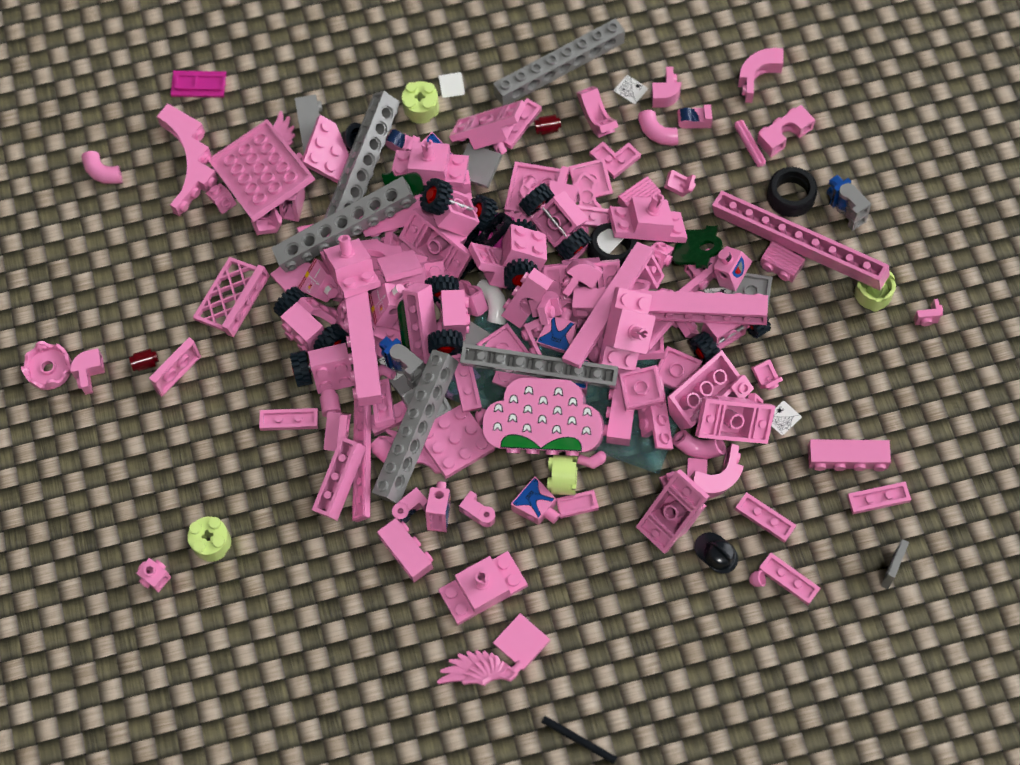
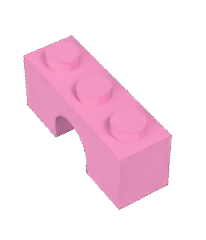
M802 105L792 108L785 116L777 118L772 125L762 128L758 133L757 143L771 158L785 148L787 138L782 133L792 132L798 138H801L813 129L815 119Z
M533 268L530 274L528 272L525 273L520 280L523 283L522 286H516L511 294L514 298H508L503 306L505 311L501 316L518 328L522 327L531 314L527 298L533 299L538 303L553 282V280Z

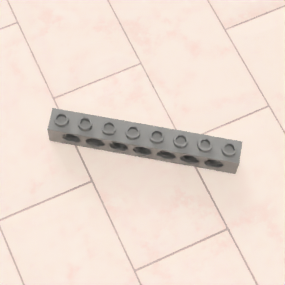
M616 18L494 82L495 97L502 106L517 101L620 46L625 42V30Z
M385 91L374 93L324 219L363 198L367 192V185L374 174L373 170L380 159V152L386 143L387 134L392 128V122L398 113V106L400 104V101Z
M402 176L273 246V253L278 265L286 273L293 271L299 265L309 262L314 257L320 255L323 249L338 245V238L341 235H349L350 238L359 235L367 228L376 226L380 221L394 216L395 213L402 209L409 208L417 201L409 184Z
M463 343L460 359L462 366L547 379H565L574 383L616 389L619 371L617 366L584 362L579 369L563 362L562 358L465 343Z
M433 349L372 491L373 494L383 500L396 504L402 499L459 363L448 353Z

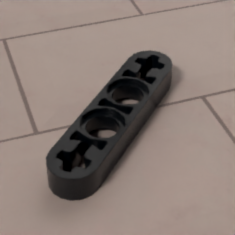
M503 212L498 213L472 243L493 247L507 232L510 224H512V218ZM493 232L492 237L488 240L490 233ZM471 258L464 270L465 273L471 272L476 267L473 258Z

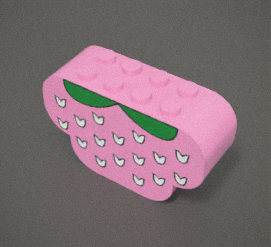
M518 378L507 386L504 393V401H497L491 404L486 409L483 417V434L485 439L494 447L506 449V453L520 454V450H526V454H540V451H546L547 455H559V452H565L567 456H579V453H588L597 449L604 437V420L602 415L593 407L586 405L585 394L577 384L565 379Z

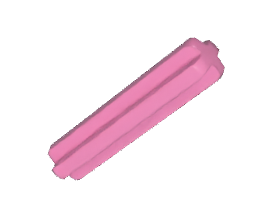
M743 120L736 121L734 127L756 166H764L766 160Z

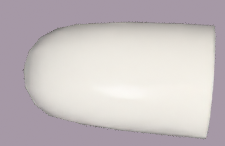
M486 279L480 280L477 286L482 289L488 305L487 321L505 325L506 319L501 316L505 311L503 308L506 303L504 294L499 287L489 285Z

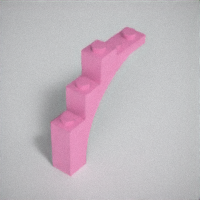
M167 103L157 115L160 126L173 134L181 143L187 158V172L183 188L170 204L173 213L180 217L183 212L188 210L190 203L199 196L201 190L208 192L211 187L217 184L218 178L215 170L206 166L209 163L208 159L212 156L209 147L199 142L205 134L202 123Z

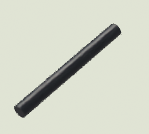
M545 716L543 718L542 724L608 762L615 764L617 756L549 717Z

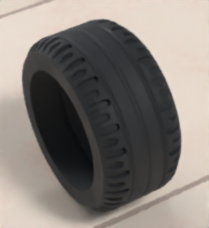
M793 166L778 170L771 177L767 190V199L772 209L782 216L798 217L804 215L813 207L817 195V184L814 177L805 169ZM785 183H795L805 189L807 196L799 201H789L778 193L777 188Z
M611 223L601 224L590 235L591 241L588 243L587 248L588 257H599L600 261L619 259L621 267L638 241L637 239L624 238L620 243L627 251L619 255L608 254L599 247L597 237L602 231L612 229Z

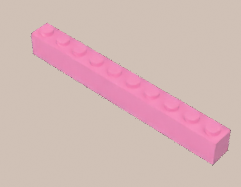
M722 190L712 204L716 217L769 241H774L791 251L881 291L890 276L888 264Z
M574 288L572 301L573 317L588 318L607 288ZM632 290L652 295L648 314L656 316L655 321L767 325L768 295L724 294L722 292L704 293L702 291Z

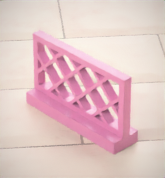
M229 257L194 314L193 319L234 337L270 277L266 268L261 265L254 266ZM232 264L238 265L239 270L229 273V268ZM254 271L251 277H244V272ZM241 274L242 280L232 283L231 278ZM228 279L230 285L220 288V283ZM244 284L245 288L243 291L236 294L234 288ZM232 290L233 295L223 299L222 293ZM219 294L221 300L211 303V298ZM235 300L234 306L226 309L225 303ZM222 305L224 311L214 314L213 308ZM210 309L211 316L206 318L200 317L204 311ZM225 315L224 323L222 325L218 324L216 318Z

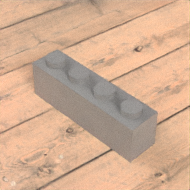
M316 94L295 98L304 153L316 119L320 116V112H323L322 103L317 101Z

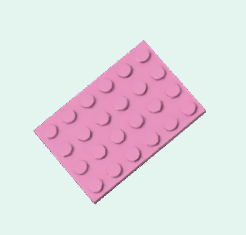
M268 119L208 159L211 166L253 222L315 181L311 172Z

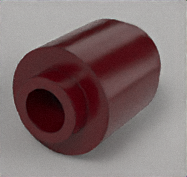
M556 114L538 117V119L534 120L536 134L559 132L558 128H561L560 117L556 118Z
M151 348L134 353L133 356L129 357L133 371L138 370L140 372L156 367V362H159L156 351L152 352Z

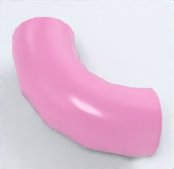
M644 110L638 114L642 132L650 140L660 145H678L677 128H668L660 125L657 121L656 113L652 110Z
M87 151L81 155L85 172L95 181L103 184H121L123 182L119 165H103L100 160V154L96 151Z
M680 430L672 438L673 445L678 450L694 458L711 459L726 453V445L723 440L698 439L686 430Z

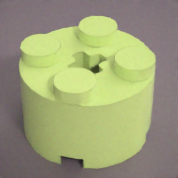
M424 81L410 82L406 85L402 93L404 114L414 123H428L439 112L438 93L435 86Z
M889 271L890 276L881 291L857 281L854 297L860 305L874 312L889 305L896 289L895 277L891 271Z
M553 455V457H549L548 469L549 472H552V476L548 477L547 489L551 494L576 495V491L572 489H576L577 456Z
M203 517L191 523L188 531V543L199 558L207 562H214L222 559L228 549H230L231 536L219 518Z

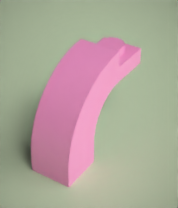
M783 48L760 50L752 54L744 62L740 71L738 87H742L745 103H752L754 81L758 76L765 73L782 72Z
M591 86L576 92L584 116L594 134L599 138L615 132V128H618L617 121L607 114L598 88Z
M731 444L726 449L721 473L708 475L695 471L689 477L710 496L709 498L723 494L739 479L744 467L738 464L740 460V453H738L739 445Z

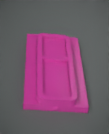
M173 71L170 95L171 97L224 98L227 72Z

